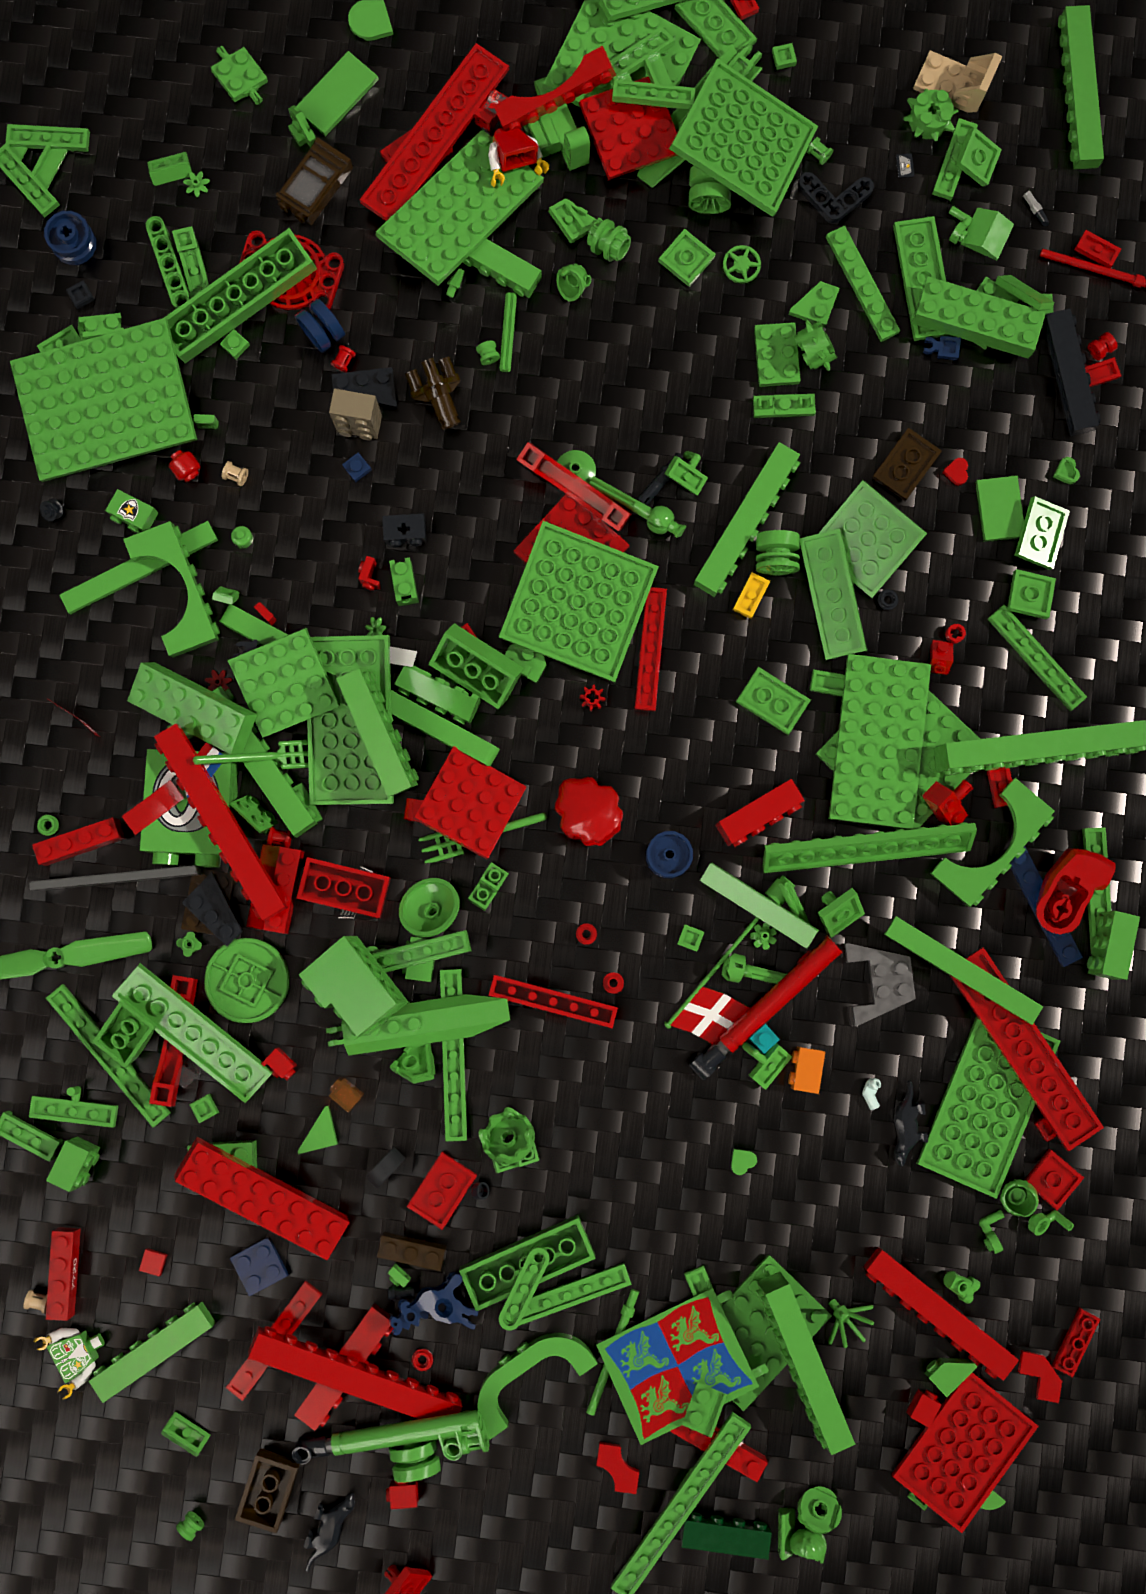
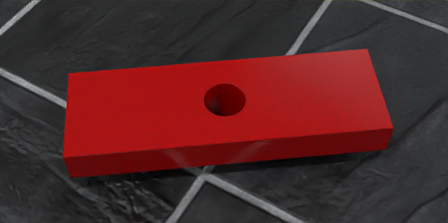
M1079 1307L1051 1366L1073 1377L1100 1322V1318ZM1079 1340V1344L1075 1346V1341Z

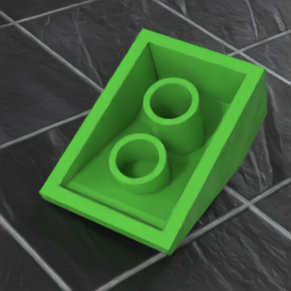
M123 998L103 1025L93 1043L126 1069L139 1057L157 1025Z

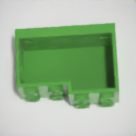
M343 936L299 974L302 979V985L307 990H311L315 995V1002L320 1007H334L335 1014L339 1018H343L348 1024L346 1026L348 1031L357 1037L371 1035L390 1019L392 1014L397 1013L408 1003V1000L358 936Z

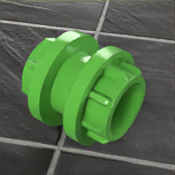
M609 219L595 222L587 237V244L591 246V252L596 255H600L603 252L604 259L609 262L621 260L626 255L631 243L627 229L622 226L615 228L614 222Z

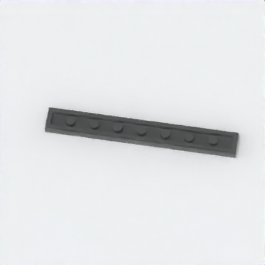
M183 866L31 881L29 884L30 890L44 891L202 875L199 866Z

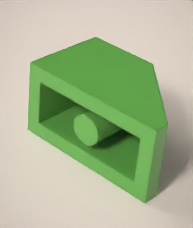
M939 1358L937 1361L933 1360L928 1364L925 1374L948 1397L977 1366L970 1359Z

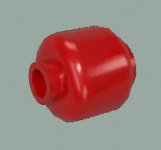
M179 450L171 456L173 460L169 463V468L178 480L188 482L199 475L200 464L191 452Z

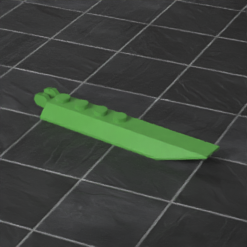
M749 43L740 53H737L731 44L719 58V60L750 81H753L762 70L761 67L755 66L762 56L761 52L755 53L750 60L746 58L753 47ZM710 70L704 75V77H703V78L699 81V83L694 87V88H695V98L697 97V95H698V93H699V91H700V89H701V87H702V85H703L705 79L707 78V76H708ZM676 109L672 113L671 118L677 132L689 110ZM679 155L639 169L637 176L653 188L682 164L685 159Z
M465 994L408 1003L397 1013L392 1014L390 1019L371 1035L360 1037L352 1035L346 1027L348 1024L343 1018L342 1026L326 1028V1033L332 1034L342 1031L343 1039L330 1040L328 1046L344 1044L348 1056L473 1037L509 1021L510 1014L506 998Z

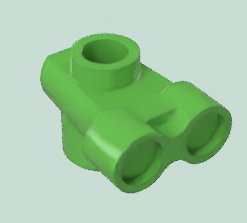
M949 1271L943 1279L944 1285L956 1293L959 1300L967 1304L973 1301L974 1292L980 1288V1282L977 1279L963 1277L955 1271Z

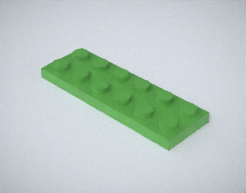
M934 216L894 222L893 225L910 322H912L926 278L929 276L946 281ZM911 323L914 341L925 340L926 337L952 336Z
M841 529L800 538L825 659L829 660L867 651Z

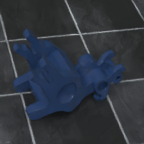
M450 1272L439 1286L422 1288L412 1303L407 1302L406 1299H400L398 1302L399 1315H391L389 1317V1323L394 1328L392 1333L399 1335L402 1328L409 1330L411 1324L419 1327L420 1318L427 1319L428 1314L436 1321L448 1324L458 1322L470 1329H475L476 1325L471 1323L462 1314L478 1316V1311L472 1307L462 1305L453 1295V1290L461 1284L462 1277L456 1272Z

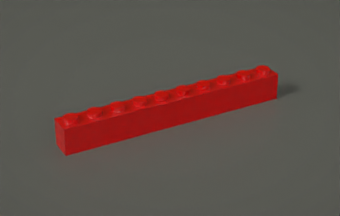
M174 724L155 735L154 738L157 742L154 745L161 755L164 753L167 758L165 764L170 772L176 773L178 786L182 791L186 790L189 795L187 798L189 805L192 809L196 808L200 815L197 816L199 822L203 827L207 826L210 834L208 836L214 846H219L222 851L219 855L225 864L229 863L232 868L230 874L235 882L239 881L243 887L241 892L247 901L251 900L254 905L252 911L256 918L267 921L287 909L288 906L205 766L193 763V758L198 755L181 726Z
M268 1326L264 1328L258 1327L248 1351V1359L417 1419L460 1413L462 1409L459 1396L452 1392H447V1394L440 1392L433 1385H427L426 1387L419 1384L413 1378H401L394 1371L387 1370L385 1372L379 1370V1367L374 1364H362L352 1356H340L333 1349L327 1348L324 1350L318 1348V1345L313 1342H301L291 1334H279L274 1328Z

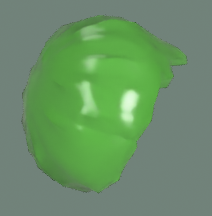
M1014 1179L1009 1181L1001 1191L1000 1201L1011 1215L1028 1217L1038 1207L1037 1190L1026 1180Z
M806 1527L797 1530L790 1538L789 1545L791 1551L795 1555L807 1559H815V1561H820L822 1564L827 1550L824 1535L813 1533Z

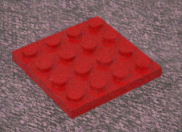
M649 76L634 81L651 83ZM613 89L579 101L608 180L678 156L669 149L677 131L667 107L612 102Z
M565 494L517 546L514 553L527 564L543 521L621 552H625L630 545L594 513Z
M454 746L413 819L479 856L488 859L527 786L461 752Z

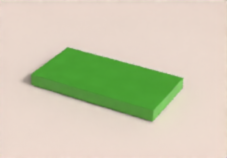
M684 0L675 5V10L718 58L731 44L737 53H740L748 43L753 45L757 42L755 35L723 0Z
M348 51L304 97L297 107L304 113L306 121L326 137L379 78Z

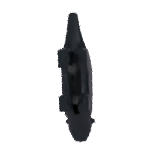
M910 1080L907 1082V1094L894 1114V1124L898 1138L894 1150V1159L900 1167L905 1165L909 1152L918 1141L921 1140L924 1143H928L927 1132L918 1131V1122L916 1120L918 1114L926 1115L925 1104L916 1102L912 1105L913 1085Z
M349 1493L343 1501L328 1509H324L323 1504H319L314 1519L321 1520L322 1522L315 1536L313 1531H309L303 1545L307 1549L315 1548L307 1561L306 1572L310 1570L312 1563L318 1557L329 1552L337 1545L342 1523L353 1511L356 1504L354 1493Z

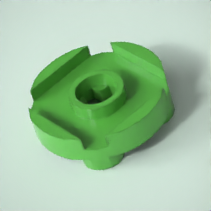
M822 1486L807 1490L802 1494L798 1502L799 1522L809 1531L816 1534H827L836 1528L842 1517L841 1505L838 1504L836 1495L828 1488ZM819 1505L822 1506L821 1509L824 1511V1514L820 1516L815 1511V1507Z

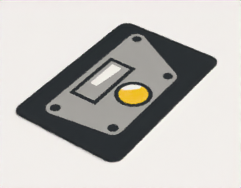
M897 154L898 177H913L912 154Z

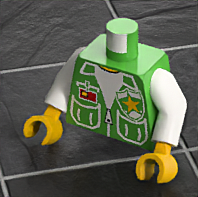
M60 1328L47 1334L46 1337L39 1336L33 1340V1342L40 1339L43 1341V1345L40 1348H36V1350H44L47 1347L65 1384L69 1382V1385H63L58 1389V1392L62 1388L68 1390V1395L63 1399L70 1397L72 1390L78 1389L90 1378L96 1367L95 1360L99 1358L96 1349L105 1344L101 1334L98 1333L90 1338L85 1330L80 1332L76 1328Z

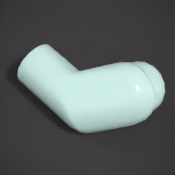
M870 1078L862 1091L870 1110L880 1107L875 1097L878 1088L881 1087V1082L877 1078Z

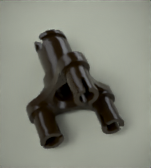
M445 357L438 361L444 378L442 375H439L434 358H430L428 362L431 368H429L427 360L421 362L428 378L425 386L422 385L417 369L405 373V376L412 390L410 392L412 399L432 402L439 423L442 424L441 428L445 430L461 423L460 419L457 418L458 414L450 396L461 380L459 375L455 373L450 357Z

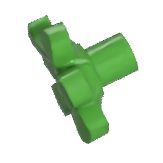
M763 923L762 927L759 924L755 925L754 930L756 932L750 933V939H755L753 945L756 948L762 945L764 950L769 949V943L775 944L777 941L773 937L777 933L775 928L769 929L770 925L767 923Z

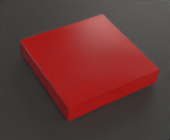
M1049 1149L1024 1180L1032 1184L1037 1190V1194L1058 1211L1084 1177Z

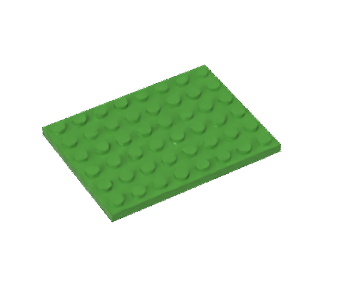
M166 318L10 361L39 481H48L197 440L169 323Z

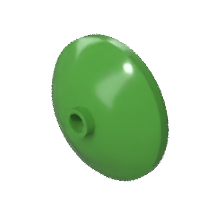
M429 878L419 881L409 888L401 900L399 918L402 925L409 933L418 937H431L442 933L454 922L460 906L458 893L449 882L443 879Z

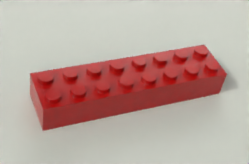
M196 1137L174 1174L175 1182L325 1260L329 1259L350 1223L347 1215L199 1137Z

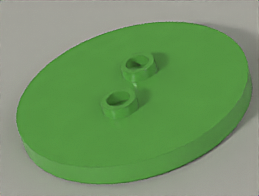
M253 938L237 939L229 947L223 945L208 962L204 976L205 992L212 1007L223 1017L239 1023L261 1021L275 1013L283 1004L290 984L288 966L281 953L269 943Z

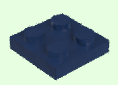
M270 1236L230 1257L249 1296L289 1275Z

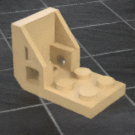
M930 50L913 89L921 93L926 88L928 90H944L949 94L954 107L967 113L977 112L1002 56L992 53L971 57L966 66Z

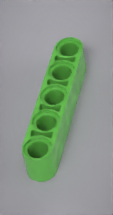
M153 216L146 221V229L171 302L175 309L180 307L178 305L181 301L185 300L187 302L191 299L169 232L160 217ZM161 227L159 231L154 232L155 228ZM167 245L166 249L160 250L162 246ZM174 264L173 267L166 269L167 265ZM180 282L179 286L172 287L174 283Z

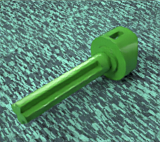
M735 953L724 961L722 967V976L727 981L739 983L744 976L777 984L787 975L746 965V957Z

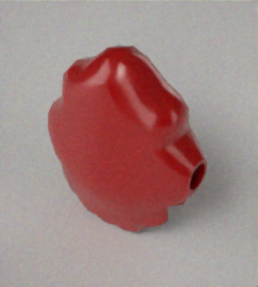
M592 777L582 779L569 778L562 781L559 786L558 798L555 802V810L562 817L561 830L567 837L580 839L586 846H602L621 829L623 811L618 807V794L611 786L598 785Z

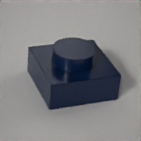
M359 452L342 464L355 483L371 471L370 466Z

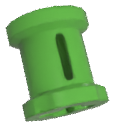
M817 137L811 142L806 152L815 156L819 163L823 165L832 155L833 149H828L820 142V138Z

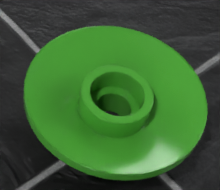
M568 451L557 461L587 483L591 481L593 476L595 477V463L583 451ZM574 465L579 466V470L573 471L572 467Z

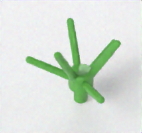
M835 1299L830 1301L829 1306L834 1310L833 1315L836 1321L828 1343L830 1345L833 1343L839 1326L843 1347H848L843 1325L845 1322L859 1339L865 1342L866 1339L849 1318L852 1317L864 1323L874 1325L872 1320L855 1314V1312L873 1309V1305L847 1309L845 1305L840 1306Z

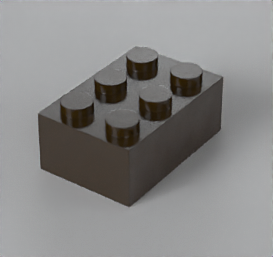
M260 1448L255 1456L235 1520L277 1534L300 1464L296 1463L293 1458Z

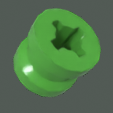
M486 341L476 347L477 353L481 355L480 361L482 365H489L500 359V354L495 349V341Z
M188 1511L184 1521H180L176 1525V1529L183 1538L192 1541L196 1536L195 1533L204 1527V1522L196 1513Z

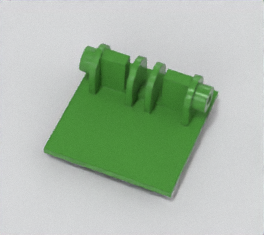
M250 794L230 803L261 834L267 835L270 828L279 823L274 815L265 810L260 805L258 799Z

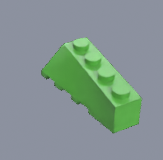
M403 667L395 682V686L399 688V693L407 697L410 694L417 697L416 701L422 705L427 706L429 703L435 706L434 710L442 715H446V713L453 715V720L464 725L465 722L471 723L481 704L478 695L472 693L469 696V693L458 686L453 688L447 681L439 677L433 678L430 673L418 667Z

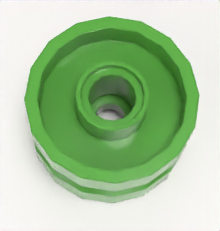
M436 1440L389 1447L390 1460L396 1463L392 1468L394 1480L402 1483L413 1482L431 1477L441 1471L440 1458L434 1454L437 1451Z

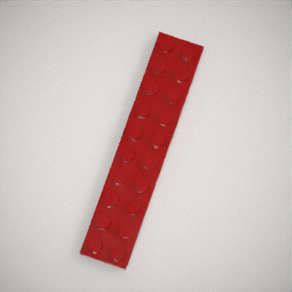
M476 43L361 197L360 203L385 221L393 216L425 185L470 124L478 107L481 108L490 93L509 71V65Z
M981 947L965 958L1008 985L984 947ZM951 976L1067 1151L1072 1150L1104 1128L1035 1023L1030 1025Z

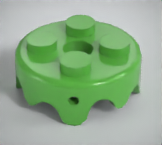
M506 1107L504 1112L490 1116L486 1129L479 1130V1138L484 1152L493 1161L507 1165L519 1162L525 1158L533 1147L535 1132L531 1122L525 1115L518 1113L510 1107ZM508 1135H514L511 1142L505 1143V1138Z

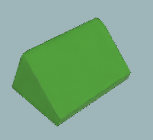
M186 152L147 162L149 174L155 186L190 177L189 172H192Z
M177 1412L173 1413L161 1432L163 1436L195 1457L199 1455L211 1436Z
M779 1508L778 1554L781 1560H786L794 1554L789 1545L790 1538L795 1533L794 1508Z

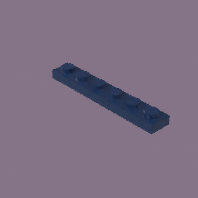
M1026 849L1018 859L1014 857L1011 860L1010 864L1012 866L1010 868L1036 916V903L1043 880ZM1041 926L1062 967L1083 958L1070 932L1055 934Z

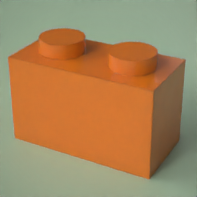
M797 1046V1051L794 1050L792 1054V1063H795L794 1071H790L788 1079L791 1089L819 1094L825 1051Z

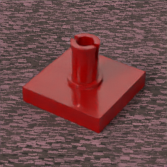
M391 1565L387 1569L388 1571L384 1573V1576L392 1583L385 1594H420L433 1576L428 1570L405 1567L400 1572L396 1565Z

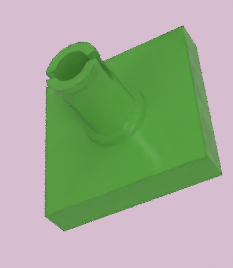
M853 888L838 898L831 891L825 893L821 900L827 906L818 912L826 933L831 938L865 914L859 897Z

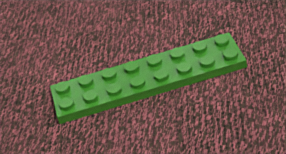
M141 963L112 995L118 1002L124 998L157 1025L155 1031L244 1103L250 1099L273 1073L270 1067L267 1065L263 1066L260 1059Z

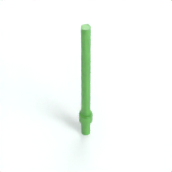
M631 1289L626 1304H623L620 1312L622 1316L615 1335L626 1330L629 1319L634 1315V1306L639 1295V1291ZM605 1363L586 1411L587 1414L592 1416L595 1415L609 1377Z

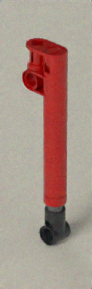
M826 935L825 940L817 948H814L812 951L809 950L798 960L796 967L732 1024L726 1032L719 1036L720 1042L717 1044L713 1043L705 1053L701 1052L689 1063V1066L703 1081L707 1079L717 1069L716 1066L727 1058L726 1054L729 1051L734 1053L740 1045L745 1043L834 959L843 953L841 949Z

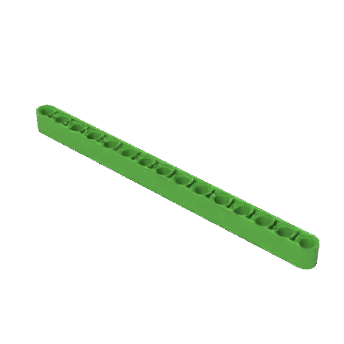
M229 604L219 621L222 625L252 641L258 640L262 645L288 635ZM391 690V712L393 717L451 748L457 747L461 752L487 766L492 765L500 750L499 748Z

